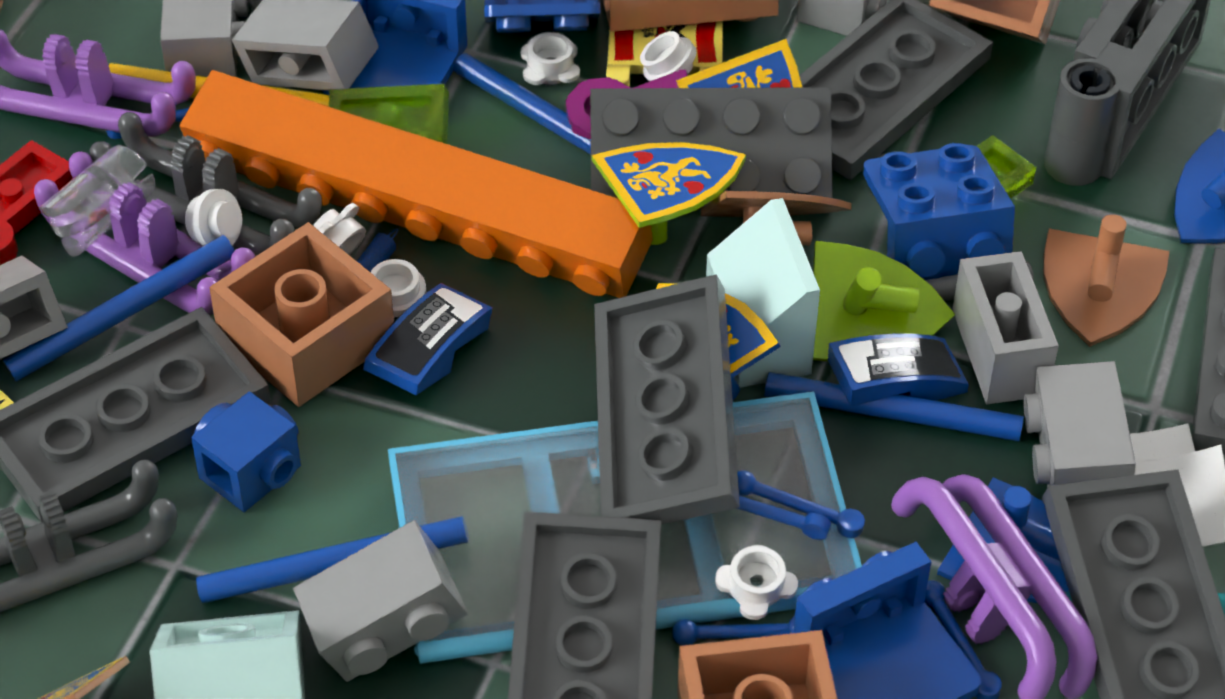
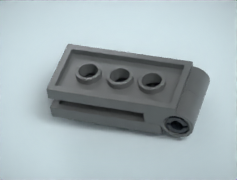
M1103 0L1099 17L1097 19L1089 17L1086 20L1077 41L1074 59L1063 67L1060 74L1044 158L1045 169L1052 178L1073 186L1090 184L1100 176L1112 180L1201 43L1211 0Z

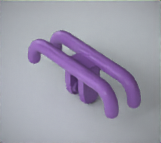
M0 29V67L14 77L50 85L53 96L10 89L0 85V109L7 112L119 132L118 120L120 116L126 112H134L140 117L147 136L156 137L170 130L176 119L175 105L187 101L196 88L194 68L186 61H178L173 65L171 70L172 82L165 83L110 73L106 55L103 53V47L97 41L83 40L82 44H79L77 54L75 55L73 48L70 47L71 42L68 41L69 38L53 34L46 38V43H44V49H42L43 60L23 56L11 46L6 33ZM111 96L151 104L152 113L108 107L105 104Z
M78 151L73 153L69 158V169L74 183L81 194L93 206L110 216L114 239L75 216L61 199L58 186L54 181L43 179L38 181L34 187V195L38 207L56 232L137 283L162 270L161 267L172 257L176 256L181 259L203 247L201 244L193 241L190 236L176 229L174 215L171 214L173 210L170 209L171 206L159 199H152L150 203L147 202L146 204L142 189L130 182L127 184L124 182L122 186L119 185L117 190L113 191L100 179L95 171L92 158L86 152ZM241 247L236 249L231 256V261L229 260L206 273L210 277L201 279L197 285V290L187 284L167 295L164 299L188 313L203 307L211 316L214 312L209 287L253 259L255 255L249 248Z
M966 474L948 478L943 484L927 477H919L907 481L895 493L891 503L892 510L897 516L906 518L912 516L922 504L926 505L965 560L950 581V586L946 588V592L943 595L945 596L944 600L954 612L967 610L978 603L971 615L972 618L965 625V631L975 644L989 642L995 639L996 636L1001 635V632L1006 629L1005 626L1009 625L1022 643L1027 657L1026 673L1018 687L1019 698L1044 699L1055 679L1056 656L1054 644L1046 627L1027 602L1028 597L1032 594L1067 646L1068 666L1059 681L1060 692L1069 699H1078L1083 696L1096 673L1097 651L1094 637L1083 617L993 491L979 478ZM962 501L969 504L995 543L985 542L959 505Z

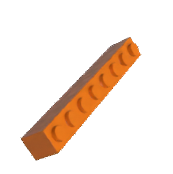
M211 70L179 125L183 136L186 137L188 135L201 141V145H203L201 149L204 151L205 160L214 149L217 150L219 148L232 154V158H234L233 163H235L236 172L246 175L248 179L257 185L265 188L279 186L298 193L305 188H314L319 191L322 197V206L331 203L345 208L350 203H355L359 207L356 215L372 223L386 221L407 228L413 235L427 241H435L438 238L462 246L465 251L481 259L496 257L517 264L523 271L536 277L543 278L551 275L572 282L580 290L594 296H603L606 293L618 298L626 297L653 241L651 225L639 228L618 198L215 70Z

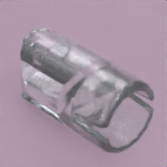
M122 145L111 147L39 207L45 216L51 217L50 226L55 234L59 237H64L62 245L69 255L73 257L81 255L112 228L111 211L109 210L110 205L108 203L111 201L110 197L114 194V190H117L119 185L122 186L124 182L136 185L142 189L145 199L153 193L155 178L152 173L138 183L133 181L147 166V163L132 149Z

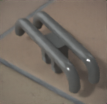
M126 112L118 120V128L123 142L140 162L155 171L172 177L176 195L129 175L120 167L111 145L107 142L98 141L90 148L89 155L92 158L95 171L113 191L117 190L119 185L122 186L124 182L126 184L130 182L142 189L146 204L147 202L150 203L152 199H159L171 206L170 209L173 210L171 214L174 215L175 221L185 225L187 207L195 197L200 196L209 189L229 191L236 198L240 207L274 221L270 227V235L242 224L239 237L232 246L238 249L241 247L249 248L255 256L294 232V228H300L308 222L312 225L321 215L322 197L316 189L305 188L301 190L297 198L298 204L269 194L237 180L235 163H233L234 158H232V154L219 148L217 150L214 149L205 160L204 151L201 149L203 146L201 141L188 135L178 139L172 152L156 145L147 136L140 117L134 112Z
M149 460L138 461L132 468V482L123 492L67 514L63 513L54 491L39 496L41 503L39 509L43 522L26 529L20 515L15 512L13 506L0 510V524L4 537L0 538V566L13 562L19 576L0 584V612L140 561L163 547L171 538L177 525L176 506L171 500L166 498L157 499L152 503L149 511L150 521L143 529L133 535L76 556L71 541L122 522L143 510L151 502L158 490L159 473L157 466Z

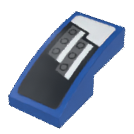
M440 283L418 299L386 331L365 358L363 370L414 395H418L451 372L454 353L457 349L489 328L493 307Z
M893 333L856 337L829 343L828 362L850 406L898 394L936 401L968 392L969 384L944 338L923 334Z

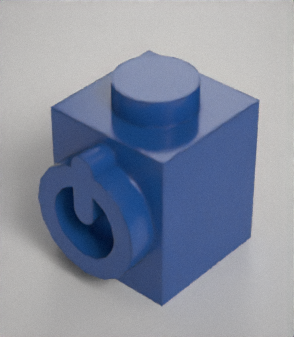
M250 391L233 404L226 402L211 408L202 417L191 437L199 479L242 512H246L272 489L284 486L301 466L297 440L299 431L295 421L282 407L278 405L269 406Z

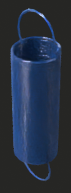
M399 229L393 230L388 235L383 233L377 234L357 262L371 272L377 264L388 260L396 249L393 238ZM395 230H397L392 238L389 237V235H391Z

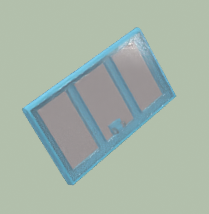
M814 391L733 402L737 471H749L754 475L756 481L840 513L846 509ZM598 421L388 449L399 528L413 520L421 526L464 516L469 535V543L439 549L468 615L450 624L437 637L416 643L414 651L419 658V664L512 651L524 511L601 516ZM752 493L748 496H742L803 516L807 515ZM736 508L661 525L656 630L673 627L679 620L683 619L692 620L698 624L744 617L740 613V604L730 593L722 592L716 587L715 576L721 566L731 565L732 559L739 551L754 545L766 546L777 552L785 563L786 572L793 573L798 580V589L795 596L791 599L778 600L768 607L767 613L796 609L797 596L803 594L813 583L825 578H832L834 580L862 567L855 539L842 536L837 531L836 525L831 523L826 539L815 540L806 536L800 528ZM751 579L750 583L754 586H760L763 584V581Z

